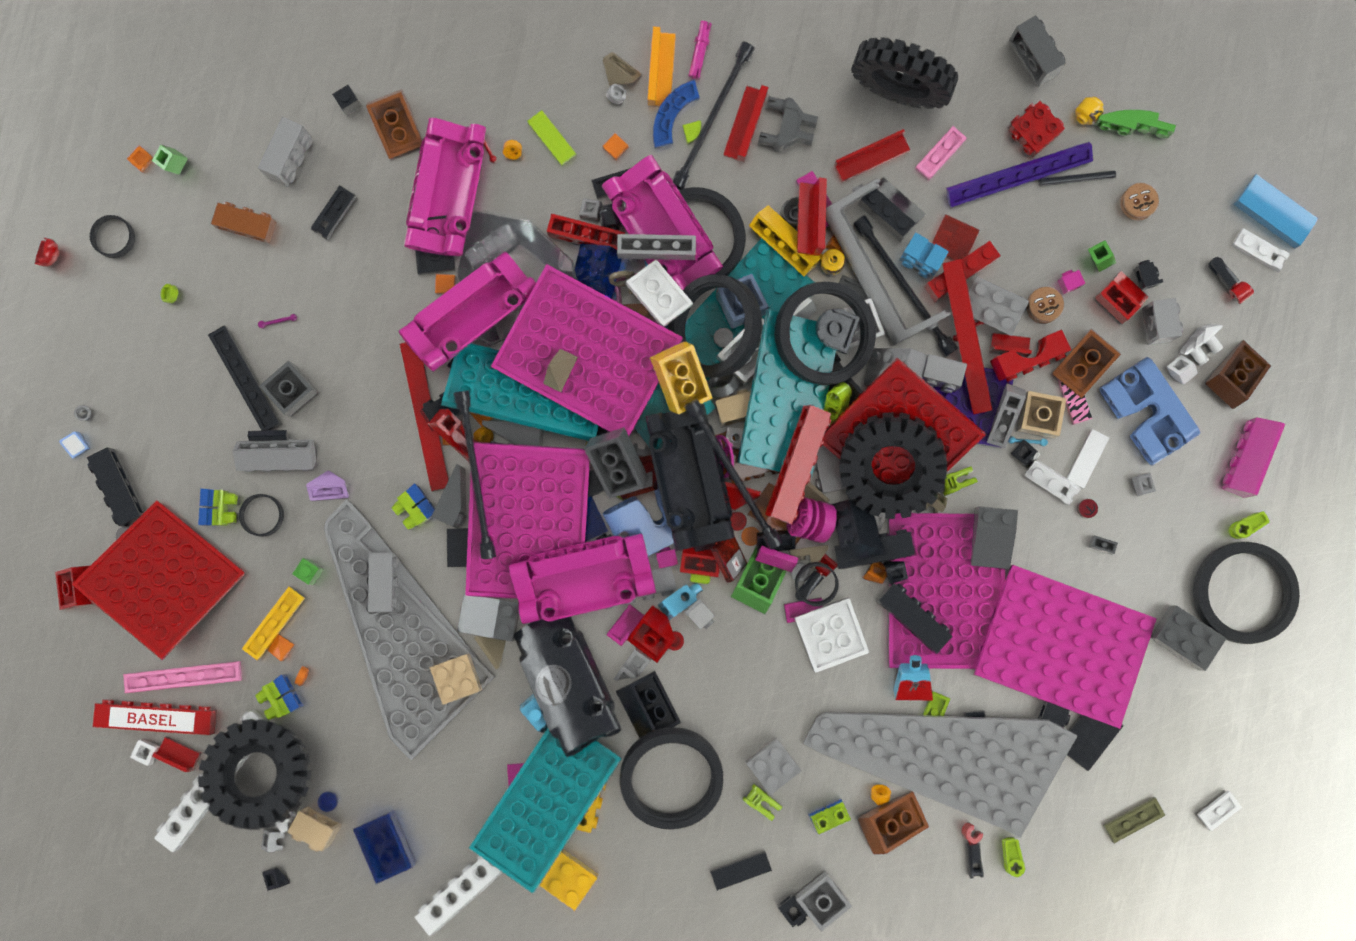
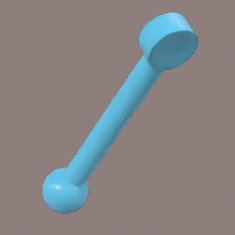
M1010 436L1008 441L1010 444L1014 442L1021 443L1023 440L1028 443L1040 444L1041 446L1048 444L1047 439H1017L1013 436Z

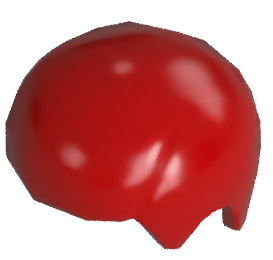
M44 237L46 241L42 240L40 242L34 264L48 267L57 261L59 247L53 239Z

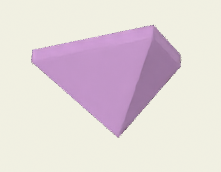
M329 470L306 485L310 501L349 497L345 481Z

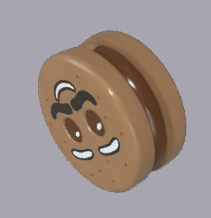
M1137 183L1130 186L1123 193L1120 200L1121 210L1124 215L1136 221L1148 218L1156 211L1159 204V196L1156 190L1146 183Z
M1040 287L1027 299L1029 303L1026 311L1029 317L1040 324L1054 321L1061 315L1064 309L1062 295L1052 287Z

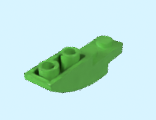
M1147 110L1114 111L1099 116L1098 120L1094 123L1101 130L1117 131L1118 134L1124 136L1131 135L1138 129L1137 131L1140 133L1156 134L1159 138H1169L1176 128L1174 124L1159 121V113Z

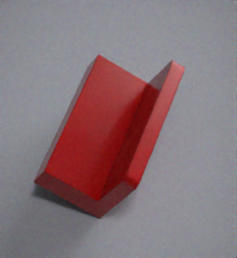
M992 333L989 353L1004 354L1014 350L1020 356L1027 358L1032 354V350H1029L1031 338Z
M165 737L158 752H154L152 757L187 773L194 771L202 753L172 738Z

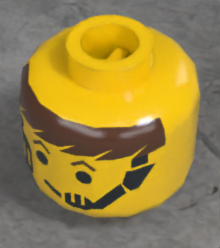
M1094 96L1084 98L1075 109L1076 119L1082 125H1093L1099 116L1104 113L1102 101Z
M837 249L825 251L820 260L821 270L831 276L839 274L845 265L844 254Z

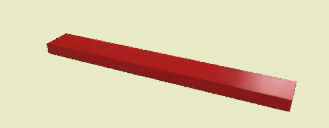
M958 259L945 262L942 265L962 362L967 364L965 377L973 414L992 411L993 408L963 261Z
M406 342L400 343L430 488L432 492L443 490L449 481L440 435L435 430L432 431L420 412L423 404L432 399L425 366Z

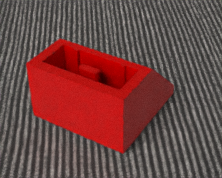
M1122 271L1095 297L1121 324L1128 321L1149 298Z
M719 541L718 548L697 552H695L694 547L684 549L680 573L718 578L723 541Z

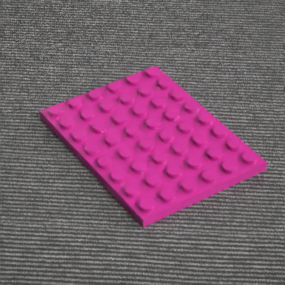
M546 264L491 367L609 432L625 427L630 437L659 384L650 357L680 344L683 337ZM559 349L578 357L562 392L543 384L548 364Z
M473 443L482 489V501H484L483 506L486 513L488 535L493 540L496 557L481 559L480 542L482 535L477 513V501H475L476 496L473 489V479L470 476L465 596L517 599L510 576V564L527 561L536 554L585 543L590 460L584 449Z
M898 513L895 514V519H888V536L896 535L895 531L907 529V532H912L917 556L890 560L904 561L908 579L894 584L897 585L899 583L907 590L905 594L910 598L915 597L922 604L920 607L925 612L927 610L932 612L936 616L935 621L940 625L941 623L945 624L951 630L949 633L953 636L938 654H934L888 612V668H899L900 664L909 663L910 656L918 655L922 658L921 664H927L928 668L976 669L1005 584V569L970 566L974 514L911 513V517L902 518L901 514Z
M1011 565L973 675L1120 729L1157 618L1021 567Z

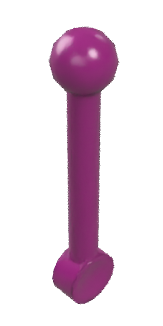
M291 314L289 317L267 322L259 321L258 327L263 329L266 325L288 320L295 321L297 316Z

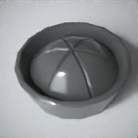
M799 197L787 200L782 205L780 216L794 229H798Z
M734 374L725 377L710 378L708 380V387L713 398H722L735 392L740 382Z

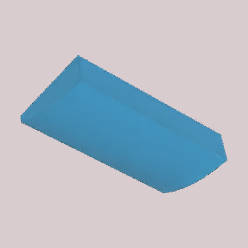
M1257 174L1233 204L1294 249L1301 246L1318 220L1317 217Z

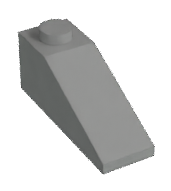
M1006 384L987 443L1006 448L1026 399L1025 389Z
M700 599L685 611L700 629L703 627L707 629L715 622L712 619L714 614Z

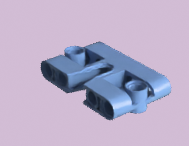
M1149 357L1139 361L1099 388L1102 397L1117 419L1139 412L1145 407L1152 409V416L1142 422L1130 435V438L1144 459L1151 466L1200 435L1198 426L1153 360ZM1125 375L1131 378V384L1125 381ZM1169 438L1174 441L1173 448L1168 444Z
M658 484L654 485L653 488L657 505L662 513L660 520H652L647 509L635 495L603 512V516L614 536H619L621 532H627L628 535L626 537L642 533L648 556L674 543L672 531L666 523ZM676 515L674 521L679 526L681 519Z

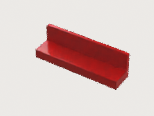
M761 85L760 89L746 86L724 150V156L745 162L769 87Z
M902 129L837 159L834 168L841 182L850 180L910 152L904 137L905 130Z
M819 177L815 184L803 182L799 184L798 253L819 256L825 249L827 178Z

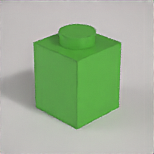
M161 144L152 159L163 170L175 174H180L188 160L178 150Z
M1106 240L1088 249L1090 257L1099 272L1116 264L1114 254Z
M302 558L292 574L306 584L314 585L324 569L310 559Z

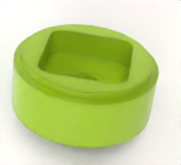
M165 284L161 289V300L170 304L174 303L178 297V288L172 284Z

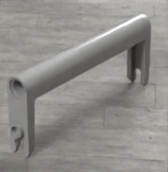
M875 179L865 186L860 184L852 189L853 193L827 207L826 221L868 299H872L878 317L893 345H896L925 328L929 331L939 326L937 322L951 315L952 312L944 310L911 328H906L844 213V208L880 187L878 184L881 182L880 179Z

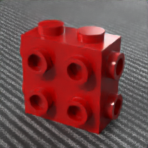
M1041 101L1037 104H1030L1024 110L1026 113L1023 116L1017 115L1010 122L1012 125L1008 130L1011 138L1014 141H1018L1022 145L1023 151L1033 158L1065 130L1063 122L1051 113L1048 105L1043 104Z

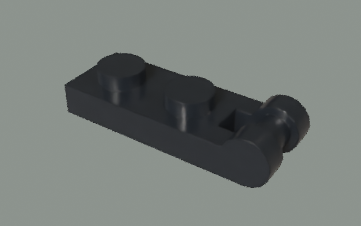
M339 185L313 223L311 230L315 233L319 232L326 240L330 239L333 231L356 199V195ZM324 221L329 223L326 228L322 226Z

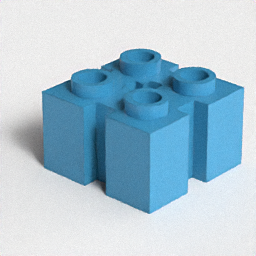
M915 232L899 261L908 269L914 267L919 270L918 274L923 278L932 279L949 251L937 244L934 245L927 238Z

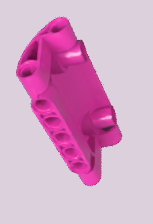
M429 118L426 136L423 138L420 147L406 219V226H408L404 243L406 248L432 254L462 256L466 233L470 228L484 155L483 144L486 127L479 124H470L468 127L442 119ZM470 150L476 153V158L470 155ZM447 215L443 219L427 220L428 217ZM456 222L462 225V230L457 229ZM430 227L437 228V229L439 230V234H438V232H437L436 230H434V229H430V230L427 232V229L430 228Z
M653 155L643 158L622 176L612 177L602 184V188L612 201L614 212L628 234L696 236L695 260L645 259L648 265L655 260L662 267L665 265L667 268L666 272L682 291L694 280L706 275H714L723 268V265L712 250L714 246L670 176L665 171H662ZM623 202L626 203V208H625V210H623V208H622V203H623Z
M503 252L490 263L483 264L420 311L414 317V320L398 332L421 361L434 372L510 313L518 310L527 301L536 282L531 277L527 278L507 252ZM510 297H514L517 299L518 303L515 305H511L508 303L507 299ZM453 343L457 349L452 352L448 351L446 345Z
M642 533L624 538L621 536H611L533 555L527 561L509 565L510 576L519 602V614L522 624L539 621L540 619L548 622L630 603L637 596L641 597L656 593Z

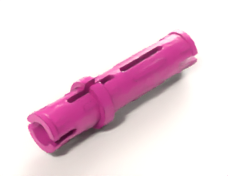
M700 21L698 35L695 37L696 44L688 74L693 79H700L706 47L710 42L708 38L712 23L708 24V21Z

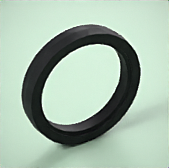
M690 187L679 190L686 202L701 201L712 204L720 209L729 219L734 232V245L729 257L722 264L723 268L715 274L728 276L738 265L745 248L746 233L740 213L729 199L711 189Z
M714 274L700 277L687 285L683 290L694 304L702 294L711 289L727 288L737 296L743 307L745 316L744 333L734 353L718 364L704 365L700 362L704 376L709 378L725 377L741 369L754 354L762 330L761 310L753 292L742 282L725 275ZM691 307L668 324V330L683 337L682 342H686L685 325Z
M823 281L805 285L787 298L777 315L774 335L779 356L794 375L810 383L832 385L850 379L864 368L875 346L876 328L869 306L856 291L840 283ZM815 294H829L842 299L852 308L855 315L860 317V343L858 350L845 367L832 373H822L807 367L795 354L790 341V323L794 312L804 300Z
M1235 542L1215 550L1203 561L1195 576L1193 598L1196 610L1202 621L1227 638L1226 640L1239 644H1256L1278 636L1290 625L1299 606L1300 589L1292 566L1276 550L1254 542ZM1241 553L1256 555L1270 563L1279 574L1284 590L1283 604L1277 617L1268 626L1254 632H1240L1225 625L1216 616L1209 601V582L1214 570L1225 559Z
M677 727L661 728L645 734L629 748L621 765L620 789L629 810L645 824L660 829H681L701 821L714 809L723 789V768L713 746L698 733ZM668 743L684 744L694 748L704 756L711 769V781L704 797L693 807L677 813H663L647 807L638 799L632 787V774L640 758L649 750Z

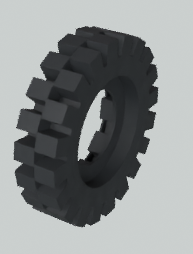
M876 37L869 38V41L864 40L859 45L851 68L854 78L860 80L859 83L862 86L870 87L869 90L875 94L883 93L882 97L890 101L895 98L897 103L906 105L909 102L912 107L921 108L923 106L926 109L947 106L951 101L959 77L954 66L947 64L946 59L942 56L934 57L935 52L929 49L921 51V46L914 43L906 46L905 41L895 39L893 43L890 38L881 37L880 40Z
M893 412L883 413V418L878 419L877 415L867 418L865 425L862 422L854 428V433H850L846 438L840 458V480L842 486L846 487V494L850 500L855 498L856 506L862 510L866 507L870 508L869 514L879 517L880 512H883L886 519H895V514L898 513L901 514L902 518L911 517L913 510L917 514L926 510L927 503L932 505L938 499V492L942 493L945 479H947L945 446L941 438H937V432L931 426L926 428L925 421L917 417L913 421L910 420V414L900 413L899 417H894ZM889 446H898L907 450L915 462V470L912 476L901 484H887L880 481L872 470V460L879 450Z
M263 719L242 720V724L234 723L228 726L227 732L220 731L213 738L216 743L214 745L208 744L204 751V754L208 755L206 761H200L198 769L203 771V776L198 777V787L204 789V792L200 793L203 802L210 805L207 809L211 814L218 816L219 821L226 825L247 830L268 829L276 826L275 823L284 822L291 817L289 813L291 811L296 812L302 804L299 801L301 796L306 797L309 787L305 786L306 781L311 780V770L307 769V765L311 764L309 754L304 753L306 747L303 742L295 737L296 734L290 729ZM251 753H263L268 755L276 766L275 782L270 790L263 795L247 796L236 786V767L245 756Z

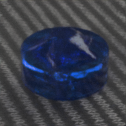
M325 792L318 798V806L322 811L330 812L338 806L339 800L334 792Z

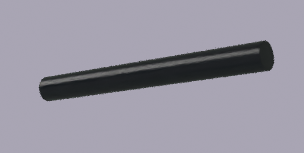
M1116 171L1042 178L1039 180L1040 186L1111 179L1116 178Z

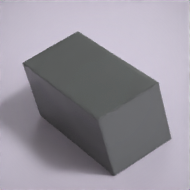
M1094 535L1091 537L1089 548L1112 555L1115 554L1118 542Z

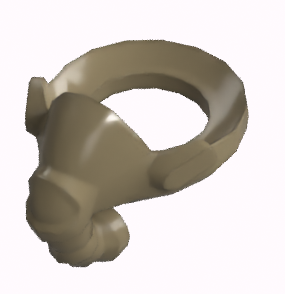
M634 271L614 272L609 276V282L614 286L625 287L627 286L626 281L632 278L635 273ZM626 277L625 281H614L616 278Z

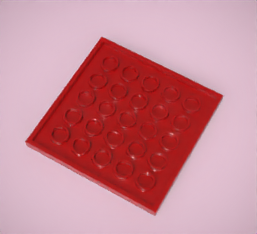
M897 358L825 430L823 446L840 459L846 438L850 433H854V428L862 422L865 425L867 418L877 415L878 419L883 418V413L893 412L894 417H899L900 413L910 414V420L914 421L917 417L925 421V427L931 426L937 432V438H941L947 455L948 472L985 436V432ZM889 446L875 454L872 460V470L875 476L884 483L901 484L912 476L915 470V462L912 455L904 448Z
M156 500L72 583V586L163 661L245 575V572Z

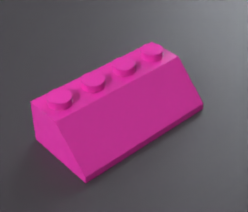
M1259 417L1246 422L1244 426L1245 434L1237 444V454L1230 461L1231 469L1223 479V490L1242 498L1258 495L1286 425L1285 423Z

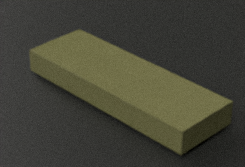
M1154 797L1104 824V827L1112 842L1116 843L1166 815L1158 800Z

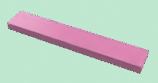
M241 661L123 674L125 693L242 681Z

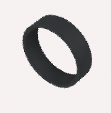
M103 216L95 221L91 227V245L105 257H122L134 245L135 233L132 226L119 216ZM109 220H120L126 224L129 231L127 244L116 253L107 254L101 252L96 244V233L99 227Z
M255 494L248 497L242 503L239 510L241 526L245 531L255 536L264 537L272 535L281 527L284 519V511L280 502L266 494ZM258 497L270 498L275 502L279 510L277 524L272 530L263 534L252 532L244 520V512L247 505Z
M808 563L796 575L795 589L799 597L809 605H825L831 602L838 592V577L833 569L825 563ZM821 566L833 573L835 578L834 590L829 597L822 601H809L799 592V579L807 569Z

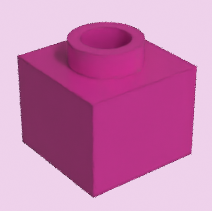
M1072 269L1061 274L1062 277L1058 280L1063 294L1081 288L1086 284L1080 270L1075 272Z
M665 547L659 550L660 553H656L659 569L678 565L675 549L671 550L670 547Z

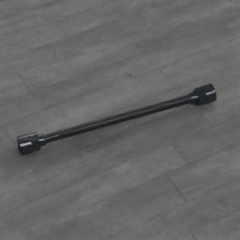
M741 43L735 55L737 59L734 68L712 108L698 139L694 143L684 166L681 167L680 171H676L672 178L678 190L685 188L690 178L688 175L689 169L704 139H706V135H708L720 108L738 76V72H740L745 62H749L755 50V47L750 43Z
M864 215L853 223L854 227L861 236L864 235L866 239L868 238L871 241L870 243L875 247L877 253H879L897 281L900 282L899 284L907 292L906 294L910 296L909 298L914 302L913 304L918 308L917 310L921 312L920 314L925 318L924 320L931 318L930 313L925 309L923 303L918 299L916 293H914L896 265L893 264L894 262L890 260L891 258L886 254L887 252L882 248L883 246L875 238L876 236H874L872 231L873 226L868 218ZM938 326L931 329L936 334L939 341L938 346L946 357L958 349L952 338L942 333Z
M470 391L454 392V399L457 409L460 410L463 417L462 422H464V434L469 454L468 459H470L469 464H471L470 471L474 484L473 489L476 496L475 501H477V513L482 535L480 555L481 559H490L496 557V550L493 540L488 535L486 513L483 506L484 501H482L479 471L477 469L478 464H476V452L470 427L471 422H469V407H471Z
M695 399L684 406L691 420L695 419L700 424L702 430H704L703 432L707 439L713 445L712 447L720 460H722L721 462H723L739 492H741L744 500H746L745 502L751 509L754 517L760 523L759 525L764 533L762 537L769 549L776 548L783 540L775 528L772 529L768 525L749 491H747L744 483H742L743 481L735 468H733L734 466H732L725 451L720 447L721 445L716 436L711 432V428L705 421L703 414L706 412L699 400Z

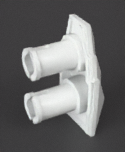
M1207 324L1198 327L1182 347L1179 354L1188 355L1190 353L1198 366L1205 364L1209 358L1201 349V345L1206 343L1213 354L1219 352L1223 346L1215 334L1223 326Z

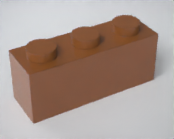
M225 202L224 204L217 203L211 225L216 229L270 244L277 222L268 213H253L254 210L243 207L239 209L236 208V205Z

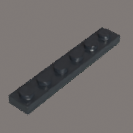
M224 325L208 334L261 431L272 430L279 426L281 423L260 388L228 328Z

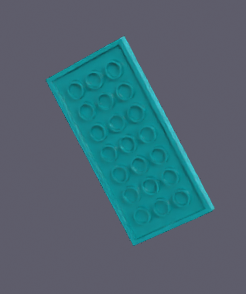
M762 238L728 275L738 280L752 274L768 305V310L779 312L783 303L791 294L805 285L815 283L807 275L803 276ZM717 288L688 318V323L685 325L686 342L694 346L699 362L704 365L721 363L717 359V355L724 348L718 347L714 342V334L718 329H729L734 339L745 327V324L731 329L716 298Z
M766 310L737 463L780 472L804 405H812L824 410L829 385L814 384L800 379L785 366L777 351L774 335L775 322L779 312ZM793 315L790 323V341L797 357L807 367L815 371L832 373L836 350L825 346L818 339L816 334L817 321ZM814 466L812 467L811 472H810V473H811V478H812Z
M471 343L454 357L441 405L457 409L454 392L469 390L471 397V407H469V410L472 413L587 441L590 438L596 437L597 424L491 367L499 350Z
M547 728L471 843L469 849L534 894L622 758L598 741L593 742L576 755L565 757L558 739L553 737Z

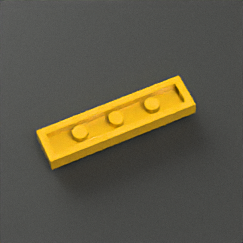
M289 586L243 646L242 650L254 659L259 660L305 600V597Z

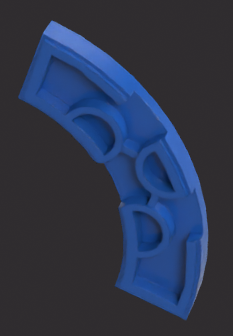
M695 80L684 83L674 89L660 105L653 125L654 148L673 144L672 127L677 114L686 105L700 98Z

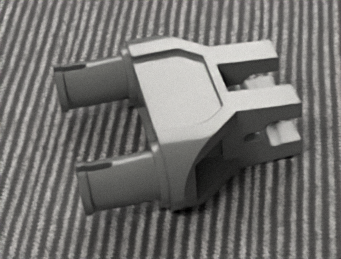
M769 96L766 108L783 111L784 116L780 133L772 135L760 132L758 144L773 146L777 151L784 150L795 143L812 145L814 134L800 131V125L816 128L818 116L803 113L798 104L790 97L784 100Z

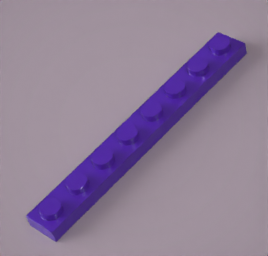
M1086 142L947 187L948 204L950 207H954L1092 162V144Z

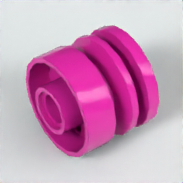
M804 497L803 501L799 503L796 520L792 524L787 523V530L792 536L825 543L833 534L836 526L837 515L835 507L830 503Z

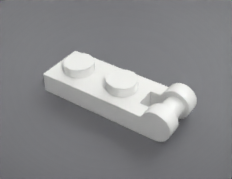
M1244 228L1239 232L1232 244L1236 249L1277 272L1281 271L1282 263L1289 257V253L1285 250H1280ZM1272 255L1277 257L1275 261L1270 259Z
M1037 459L1033 461L1024 476L1068 505L1073 501V496L1081 490L1079 486ZM1064 486L1069 489L1067 493L1061 491Z

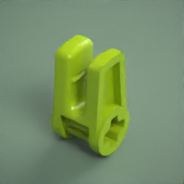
M972 466L947 474L943 488L944 496L978 482L976 477L965 479L961 483L957 482L958 477L966 476L973 471Z
M1264 511L1256 512L1232 523L1228 528V532L1234 539L1247 538L1267 525L1270 520Z
M753 784L751 786L752 790L742 800L773 821L775 818L774 814L762 806L761 802H767L770 807L775 808L777 811L782 809V805L767 795L756 784Z
M1014 837L1002 839L1005 871L1013 877L1022 876L1025 872V864L1018 839ZM1014 863L1018 865V867L1015 868V871L1011 869V867L1014 866Z

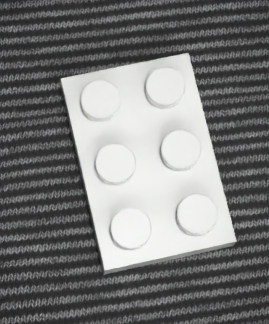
M657 260L626 281L628 288L659 325L663 327L693 305V302Z

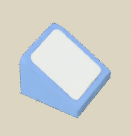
M74 431L59 441L72 459L90 449L80 432Z

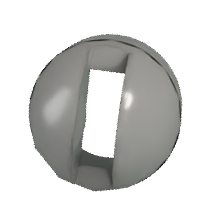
M80 405L75 408L74 415L78 420L84 421L90 418L91 410L86 405ZM87 409V413L82 416L79 415V413Z

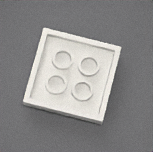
M849 597L794 617L815 673L870 653Z

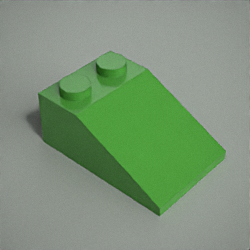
M755 547L731 597L766 614L787 571L755 561L758 553Z

